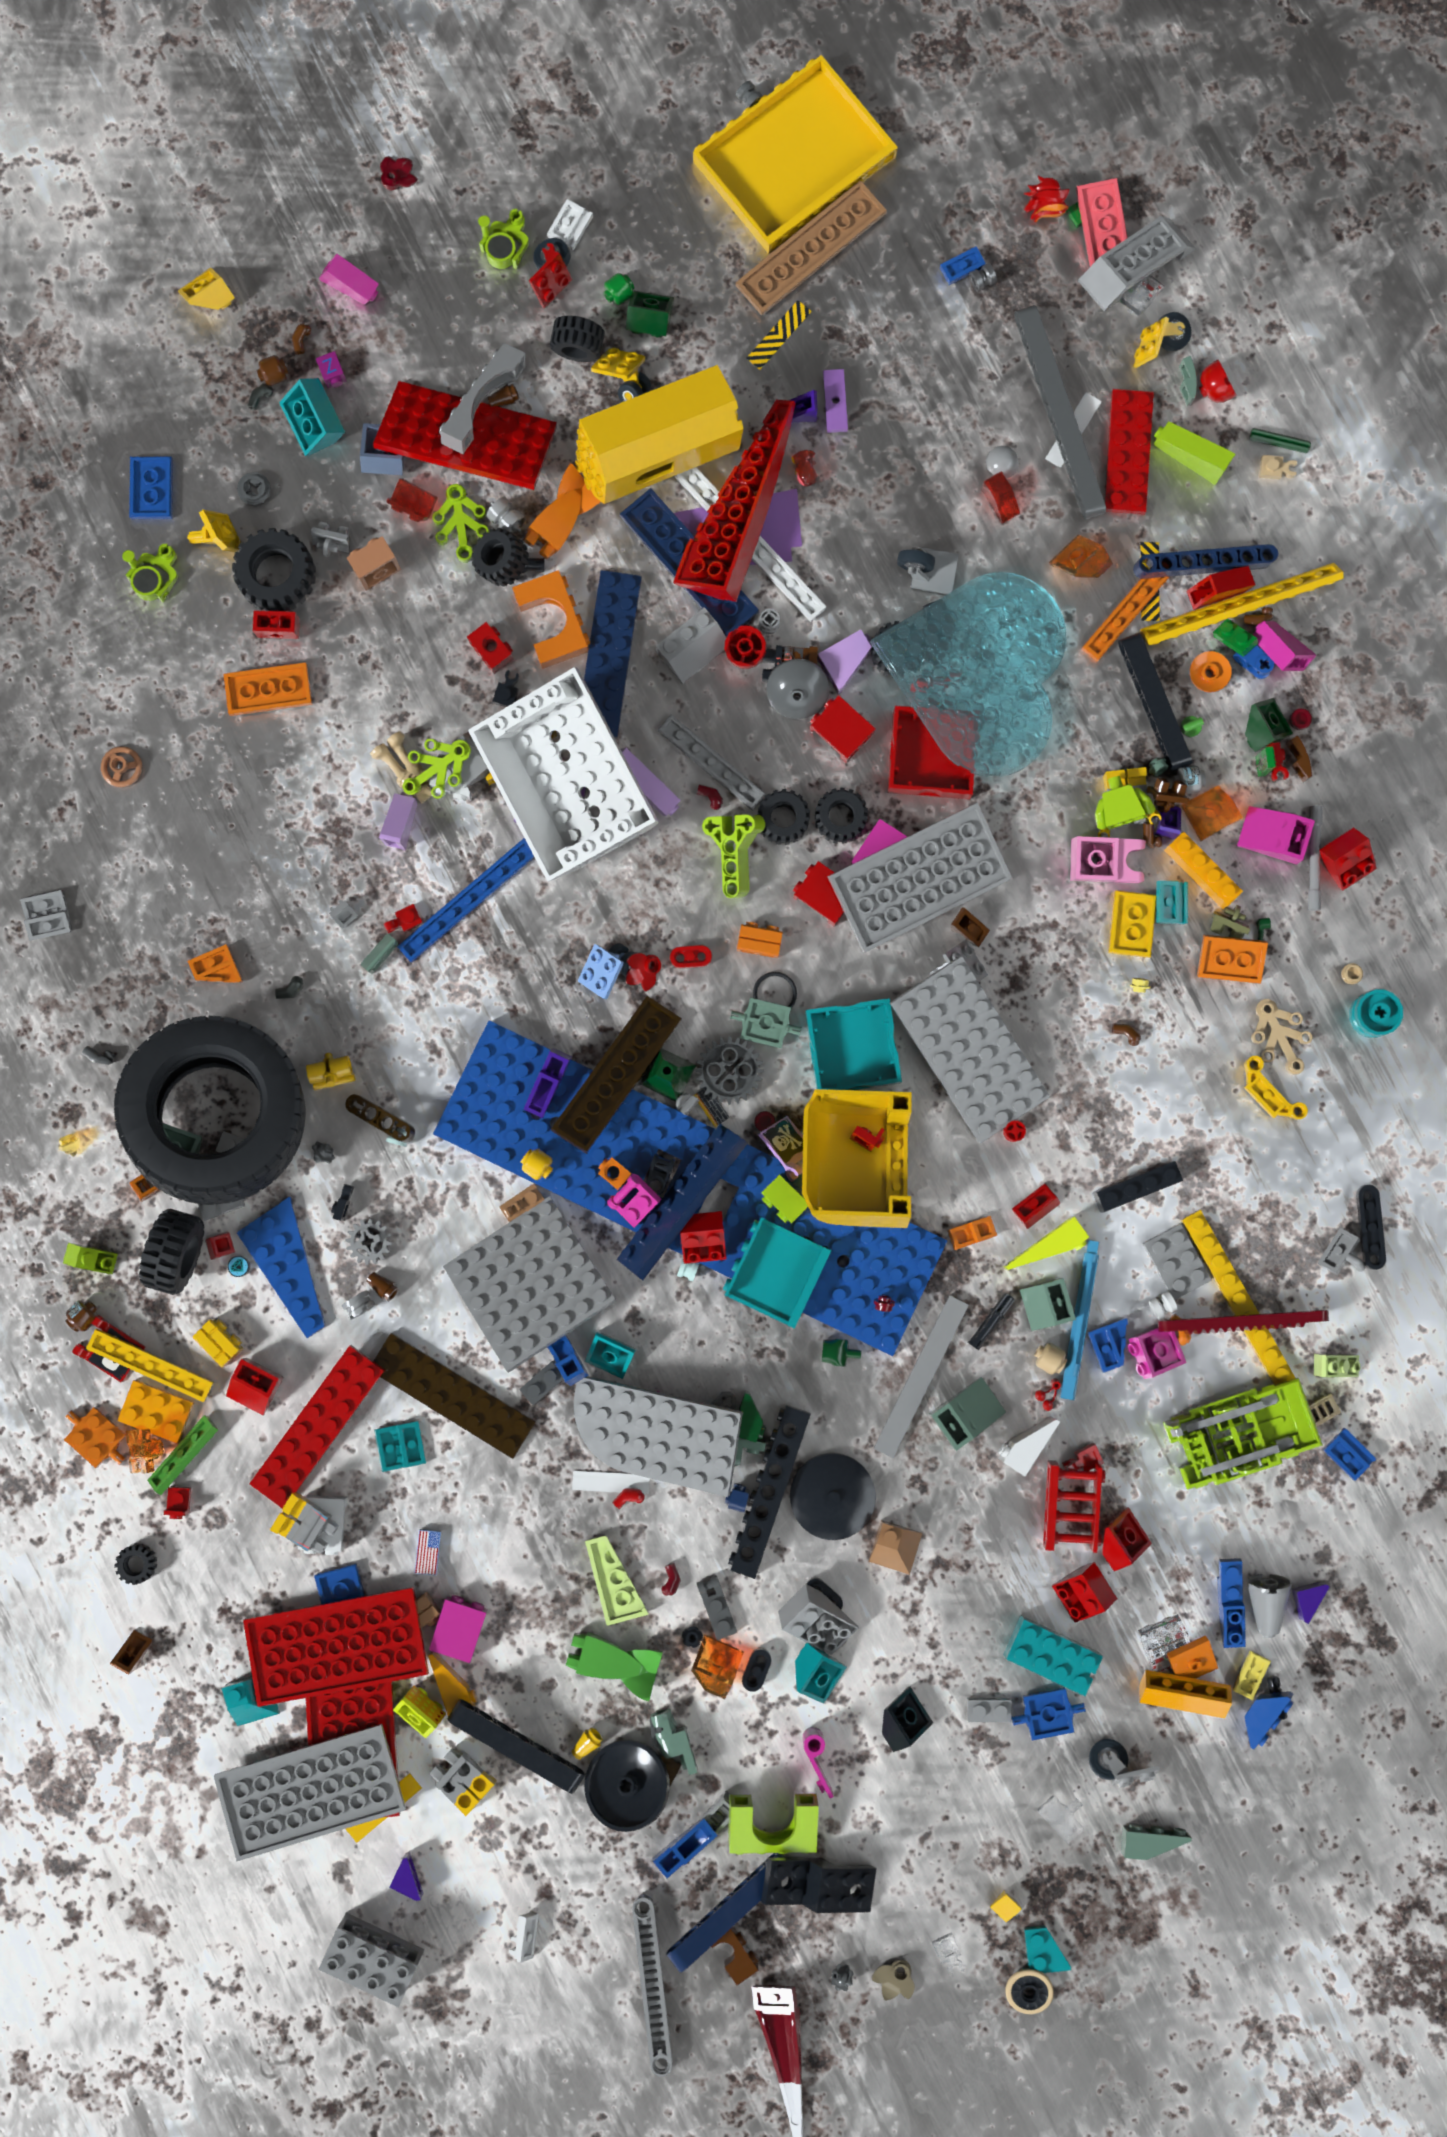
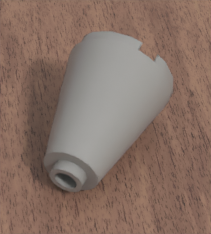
M1263 1574L1253 1575L1248 1578L1247 1586L1257 1630L1263 1637L1273 1638L1280 1633L1292 1586L1290 1580L1283 1576L1270 1574V1578H1263Z

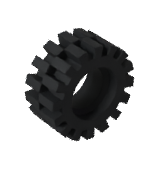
M132 1544L119 1552V1556L115 1559L117 1563L114 1564V1568H117L115 1572L116 1575L119 1574L121 1576L119 1578L121 1581L125 1580L126 1584L132 1583V1585H137L145 1582L155 1573L157 1557L153 1556L155 1552L153 1550L150 1551L149 1546ZM132 1556H138L143 1560L144 1566L140 1572L130 1570L128 1562Z

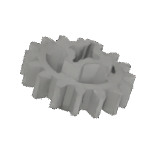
M369 1219L368 1224H366L365 1220H360L361 1226L353 1224L355 1230L348 1231L351 1238L345 1239V1241L349 1242L351 1246H348L346 1249L353 1251L350 1255L351 1258L358 1256V1263H361L364 1259L365 1265H369L370 1260L374 1264H378L377 1258L384 1260L386 1259L383 1255L384 1252H391L387 1246L393 1245V1242L388 1241L392 1234H386L387 1226L380 1227L381 1221H377L374 1224L373 1219ZM369 1227L378 1230L380 1234H373ZM361 1232L359 1241H356L358 1233ZM367 1237L372 1238L374 1240V1242L371 1243V1247L369 1245H365V1241L368 1240ZM383 1242L382 1248L378 1252L377 1247L379 1243ZM358 1250H366L369 1256L361 1254Z

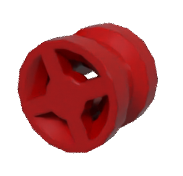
M1010 1121L1003 1128V1134L1008 1141L1017 1142L1024 1138L1026 1128L1020 1121Z

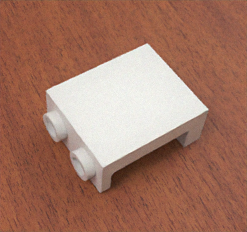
M304 1495L312 1503L331 1514V1519L339 1525L333 1536L323 1531L319 1537L328 1543L324 1550L326 1555H338V1552L344 1550V1516L348 1497ZM304 1550V1553H306V1554H316V1553H317V1552H314V1551H312V1550H309V1551H305V1550Z

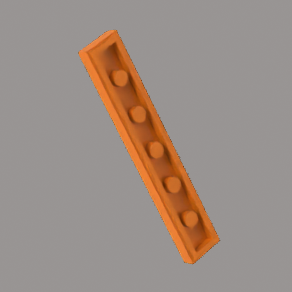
M1162 561V566L1169 569V565ZM1170 577L1140 579L1086 642L1082 650L1098 662Z

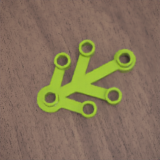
M453 484L446 490L447 500L432 515L434 523L442 525L445 523V515L454 506L453 516L443 529L436 533L435 539L439 545L447 544L449 534L457 526L459 546L456 549V555L459 561L467 563L472 560L473 551L467 543L465 524L473 529L480 538L483 537V535L479 534L481 529H485L488 533L489 530L487 526L479 524L465 514L462 504L472 510L477 519H483L486 516V510L484 506L477 505L466 497V490L463 486ZM458 492L460 493V496L458 498H454L453 494ZM478 509L483 510L481 515L476 514ZM438 515L442 516L440 521L435 520ZM444 535L445 539L440 541L438 540L439 536ZM464 552L469 553L466 558H463L461 555Z
M427 739L424 743L425 749L427 751L440 750L448 752L449 754L443 758L421 754L419 751L409 752L408 760L411 763L421 762L431 764L432 766L416 778L406 779L403 782L404 792L408 795L418 794L421 790V784L437 773L436 786L432 788L431 794L436 799L443 798L446 793L444 787L447 768L453 761V774L448 777V784L452 787L461 785L463 761L467 760L471 754L470 745L464 740H456L452 744L438 742L436 739ZM430 741L434 743L433 749L429 748ZM458 747L462 748V754L460 755L457 753ZM414 753L418 755V759L416 761H414L412 758ZM454 776L458 779L456 784L452 782ZM409 783L413 784L412 790L408 789ZM437 788L441 790L440 796L436 795Z

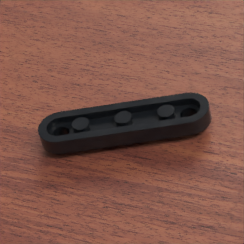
M1363 1185L1356 1193L1362 1258L1367 1268L1378 1270L1386 1263L1380 1193L1373 1185ZM1365 1192L1370 1194L1369 1199L1364 1198ZM1372 1255L1376 1257L1375 1263H1372L1370 1260Z

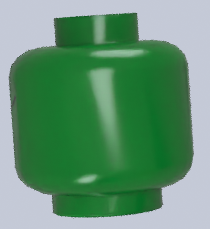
M617 273L604 283L605 291L603 294L609 303L613 302L616 305H621L632 297L635 287L627 274Z

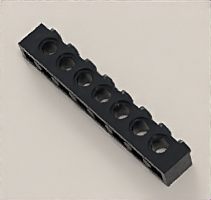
M785 1405L784 1409L780 1408L777 1420L780 1421L778 1429L774 1428L770 1437V1441H773L771 1450L766 1449L763 1461L766 1462L764 1470L760 1469L756 1478V1482H759L757 1491L752 1490L749 1502L752 1503L750 1511H745L742 1523H745L743 1532L739 1531L735 1543L738 1544L736 1552H731L728 1561L733 1572L753 1579L756 1578L811 1415L807 1411ZM787 1423L795 1425V1432L791 1435H787L783 1431ZM779 1444H786L789 1447L785 1455H780L776 1452ZM774 1464H778L782 1468L781 1473L776 1476L769 1472L770 1467ZM772 1485L775 1488L774 1493L771 1496L764 1495L762 1492L764 1486ZM763 1505L767 1507L768 1512L765 1516H758L755 1510L758 1506ZM752 1526H757L760 1528L761 1533L757 1537H752L748 1533L749 1529ZM751 1547L754 1553L751 1557H744L741 1553L742 1549Z

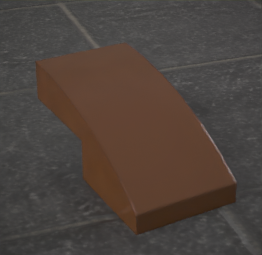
M1297 735L1286 746L1297 759L1291 767L1304 783L1312 776V768L1306 748Z

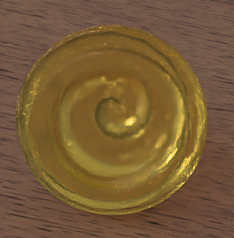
M75 1134L63 1136L58 1140L60 1151L70 1154L72 1157L77 1154L80 1140L76 1138Z

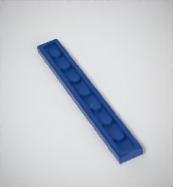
M523 838L397 946L411 963L535 858L526 839Z

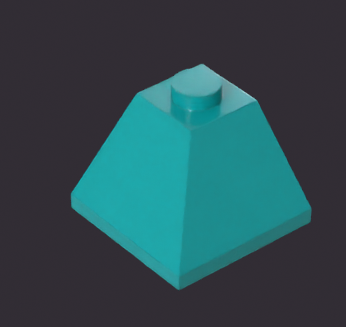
M806 1643L795 1660L797 1691L824 1704L847 1667L826 1652Z
M252 1676L227 1683L222 1687L227 1710L237 1726L280 1714L278 1703L257 1707Z

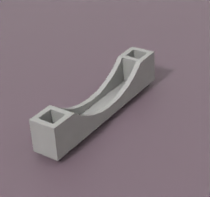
M503 343L500 349L494 352L492 360L489 364H485L482 374L479 378H475L469 392L464 393L461 403L457 408H453L450 418L441 425L439 430L441 444L464 454L474 440L473 419L477 408L492 391L517 380L526 367V354L506 343Z

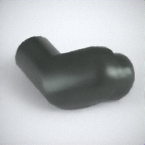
M294 976L287 988L275 989L276 999L295 998L303 988V979L300 976Z

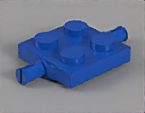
M1064 1687L1023 1695L1024 1715L1011 1716L1013 1726L1027 1724L1031 1740L1033 1741L1074 1733L1073 1714L1086 1712V1709L1084 1708V1702L1071 1705Z

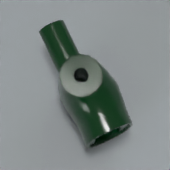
M847 1339L823 1340L822 1362L846 1367L848 1358L861 1359L862 1350L849 1349Z

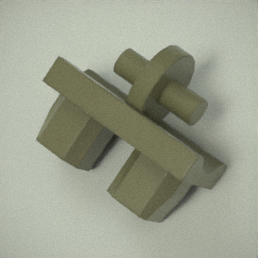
M1236 905L1234 910L1226 907L1224 913L1230 915V917L1216 911L1211 916L1213 921L1210 930L1221 935L1225 925L1232 928L1228 937L1243 938L1244 934L1248 935L1250 932L1249 925L1236 920L1244 921L1246 915L1239 913L1241 906Z

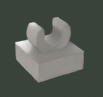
M340 900L338 901L340 905L335 909L331 907L329 914L343 929L356 919L358 914L346 901Z

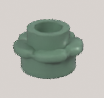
M1157 757L1149 764V773H1153L1155 777L1164 773L1168 768L1166 759Z

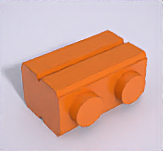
M746 922V925L741 924L737 951L778 958L783 934L782 931H779V927L767 925L765 929L758 927L759 924L754 922Z

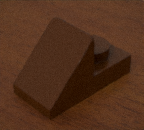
M964 907L961 908L951 924V931L961 934L976 947H980L990 932L982 922Z

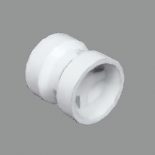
M1168 1291L1162 1294L1160 1298H1154L1149 1301V1305L1158 1320L1164 1318L1169 1312L1174 1313L1178 1311L1176 1302Z

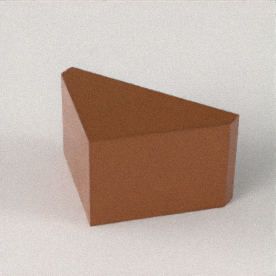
M133 1630L110 1662V1665L128 1675L137 1670L152 1643V1639Z

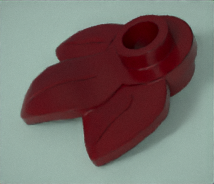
M390 156L382 160L380 164L382 172L381 183L387 190H396L399 186L411 187L418 181L413 174H410L413 168L412 160L409 158H399L395 161Z

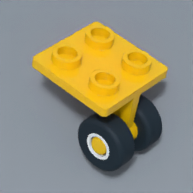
M610 348L591 367V371L594 373L623 379L624 383L618 389V397L621 402L647 393L651 388L650 379L644 373L638 372V368L645 361V356L639 355L636 352H625L617 348Z

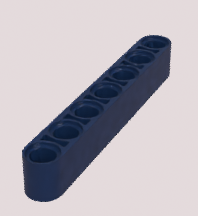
M1266 544L1146 554L1135 563L1133 571L1136 577L1147 579L1218 573L1249 566L1250 570L1265 569L1277 560L1279 552L1275 546ZM1263 553L1269 556V560L1263 557ZM1243 555L1248 556L1249 562L1243 559ZM1222 556L1227 557L1229 563H1225ZM1202 558L1207 559L1209 565L1204 564ZM1182 560H1186L1189 563V567L1184 566ZM1162 561L1169 565V569L1162 566ZM1141 563L1147 564L1149 570L1143 569Z
M773 1853V1854H772L771 1856H769L768 1858H786V1857H785L783 1854H780V1853ZM767 1859L666 1952L667 1957L680 1973L690 1967L761 1901Z

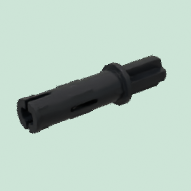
M1008 1293L1003 1294L995 1307L990 1308L992 1311L968 1341L978 1351L1000 1320L1005 1318V1313L1015 1300Z

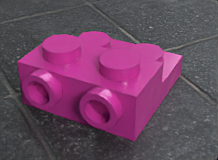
M1157 1327L1129 1338V1352L1136 1357L1138 1362L1136 1370L1144 1379L1156 1377L1187 1363L1175 1331L1159 1332Z

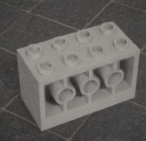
M346 1912L336 1929L318 1970L399 2008L425 1949Z

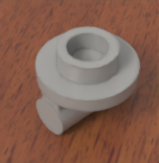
M685 1093L678 1097L676 1110L684 1115H688L699 1100L695 1096Z

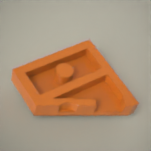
M227 944L187 961L196 981L243 982Z

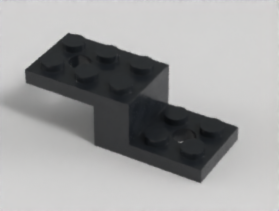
M767 1858L761 1903L764 1905H803L815 1913L870 1912L877 1868L872 1865L836 1866L824 1858ZM788 1876L787 1884L782 1886V1880ZM856 1884V1890L851 1894V1887Z

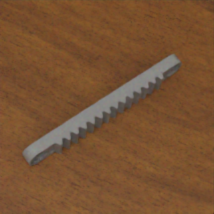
M639 1895L633 1902L632 1912L650 2067L655 2075L663 2077L671 2072L673 2060L655 1906L650 1896ZM642 1901L647 1902L650 1907L645 1913H641L637 1909V1905ZM659 2058L666 2059L668 2062L667 2067L664 2069L657 2068L656 2060Z

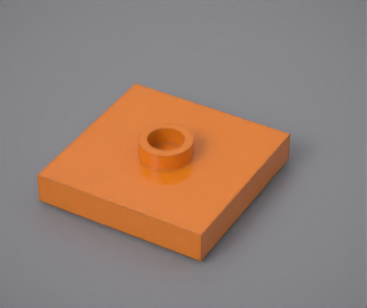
M1206 1635L1167 1653L1174 1675L1197 1679L1218 1669Z

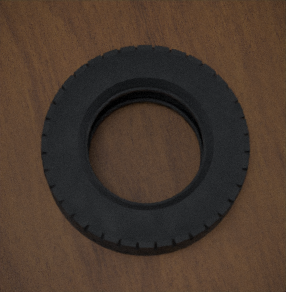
M222 1016L192 1017L193 1019L191 1020L190 1018L177 1021V1024L172 1023L162 1028V1031L158 1030L149 1037V1040L146 1039L128 1059V1064H125L116 1087L114 1099L115 1125L126 1154L139 1172L156 1188L186 1202L205 1205L226 1204L231 1201L235 1202L245 1199V1197H250L260 1192L259 1190H263L273 1183L293 1160L300 1146L305 1127L306 1109L304 1094L291 1060L280 1045L268 1034L241 1020L238 1021L234 1018H223ZM212 1067L231 1069L247 1077L258 1089L261 1103L258 1120L250 1134L241 1143L227 1151L208 1155L183 1150L167 1138L163 1128V1108L169 1093L181 1079L195 1071Z

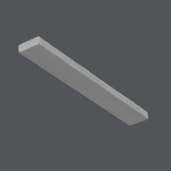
M949 1295L874 1449L891 1458L894 1457L969 1306L968 1304Z

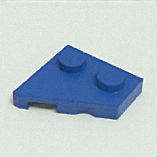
M1127 1318L1087 1332L1102 1373L1124 1366Z

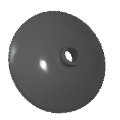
M791 659L782 662L774 668L769 675L766 692L771 706L779 714L791 719H804L815 715L824 707L829 696V682L824 671L815 663L804 659ZM794 693H800L801 696L795 697Z

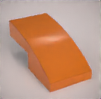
M991 1216L947 1230L954 1250L997 1236Z

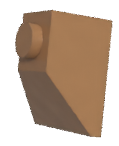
M881 1520L869 1562L910 1575L922 1533Z

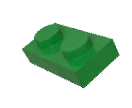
M1226 619L1213 631V636L1243 657L1258 644V639L1229 619Z

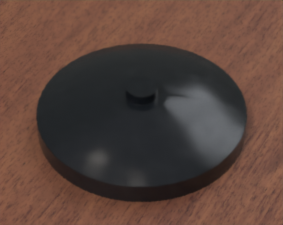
M825 1453L811 1458L800 1467L791 1484L790 1503L795 1518L807 1532L821 1539L841 1540L856 1534L868 1523L875 1508L876 1492L870 1474L857 1460L844 1454Z
M632 1740L617 1741L602 1748L590 1762L584 1782L586 1801L593 1815L606 1827L621 1832L640 1830L652 1824L664 1810L670 1790L668 1771L661 1757L646 1744Z

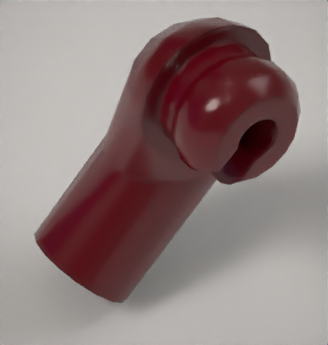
M699 784L697 795L708 797L711 801L710 807L714 810H719L721 804H723V798L718 790Z
M675 1563L665 1566L669 1577L667 1583L661 1588L665 1596L674 1595L681 1582Z

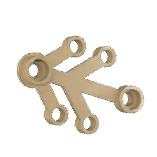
M1270 999L1261 1000L1256 1006L1259 1020L1255 1032L1251 1035L1252 1042L1255 1044L1264 1042L1265 1034L1263 1032L1268 1022L1271 1032L1265 1050L1261 1053L1263 1062L1269 1063L1274 1060V1049L1278 1041L1288 1060L1285 1066L1286 1071L1291 1075L1300 1074L1304 1070V1062L1300 1058H1296L1286 1037L1298 1040L1301 1044H1308L1312 1041V1034L1308 1031L1299 1032L1281 1026L1276 1017L1287 1020L1291 1025L1296 1026L1302 1023V1015L1298 1012L1289 1013L1277 1008L1276 1003ZM1265 1006L1270 1007V1013L1264 1011ZM1294 1015L1298 1016L1299 1021L1297 1023H1295L1292 1020V1017ZM1256 1034L1261 1035L1260 1041L1255 1039ZM1303 1034H1306L1308 1036L1307 1042L1303 1041ZM1266 1052L1270 1053V1060L1265 1059L1264 1055ZM1294 1062L1299 1064L1298 1070L1293 1068Z

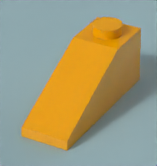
M430 1652L428 1658L447 1715H450L459 1699H463L476 1706L477 1697L475 1691L470 1690L469 1684L437 1652Z

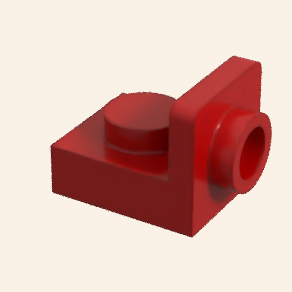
M857 1125L849 1139L871 1152L874 1147L879 1148L885 1139L882 1136L885 1129L881 1128L875 1137L869 1129Z
M168 1487L167 1508L164 1510L163 1515H170L169 1519H183V1516L190 1514L192 1488Z

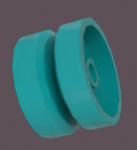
M1375 989L1358 996L1352 1002L1349 1010V1020L1353 1029L1359 1035L1367 1038H1378L1394 1032L1400 1026L1403 1019V1006L1400 999L1385 989Z

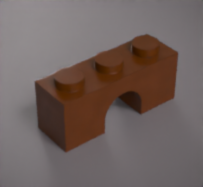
M734 1926L711 1946L714 1948L720 1943H728L733 1947L734 1952L724 1960V1967L736 1986L758 1971V1956L754 1950L749 1951L745 1945L747 1943L745 1936L741 1931L737 1932Z

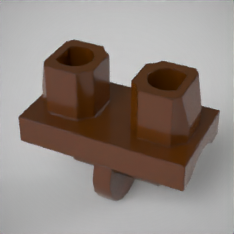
M1157 778L1154 787L1148 786L1146 792L1153 794L1155 799L1154 805L1158 807L1159 812L1167 813L1170 808H1174L1175 803L1188 804L1190 798L1185 795L1186 783L1181 780H1174L1172 788L1169 789L1170 781L1164 778Z

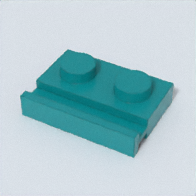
M1163 880L1156 882V923L1188 924V882Z

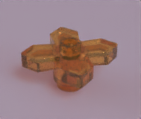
M150 1429L126 1430V1441L130 1454V1473L154 1472V1460L158 1459L159 1456H163L164 1453L162 1441L151 1438Z

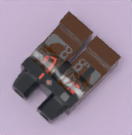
M776 645L775 649H766L763 662L774 663V668L782 662L791 659H804L817 665L818 647L800 648ZM763 669L762 682L767 683L769 675L774 669Z

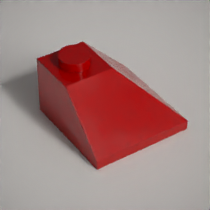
M1129 1507L1125 1508L1105 1528L1102 1554L1113 1571L1132 1565L1152 1544Z

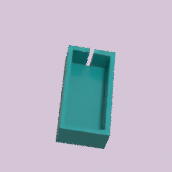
M1020 1616L1003 1654L1007 1660L1085 1697L1093 1681L1091 1673L1096 1674L1103 1658L1098 1651L1024 1616Z

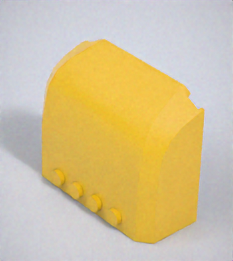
M814 1090L812 1097L804 1108L802 1195L812 1215L817 1220L824 1223L846 1226L908 1227L911 1219V1196H907L908 1123L912 1113V1092ZM857 1125L869 1129L875 1137L881 1128L885 1129L882 1134L885 1137L879 1148L874 1147L871 1152L849 1138Z

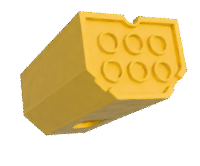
M715 365L579 419V429H577L578 440H576L577 460L575 465L578 472L583 473L586 488L592 491L594 497L603 504H606L739 450L744 428L742 420L738 419L736 398L719 366Z

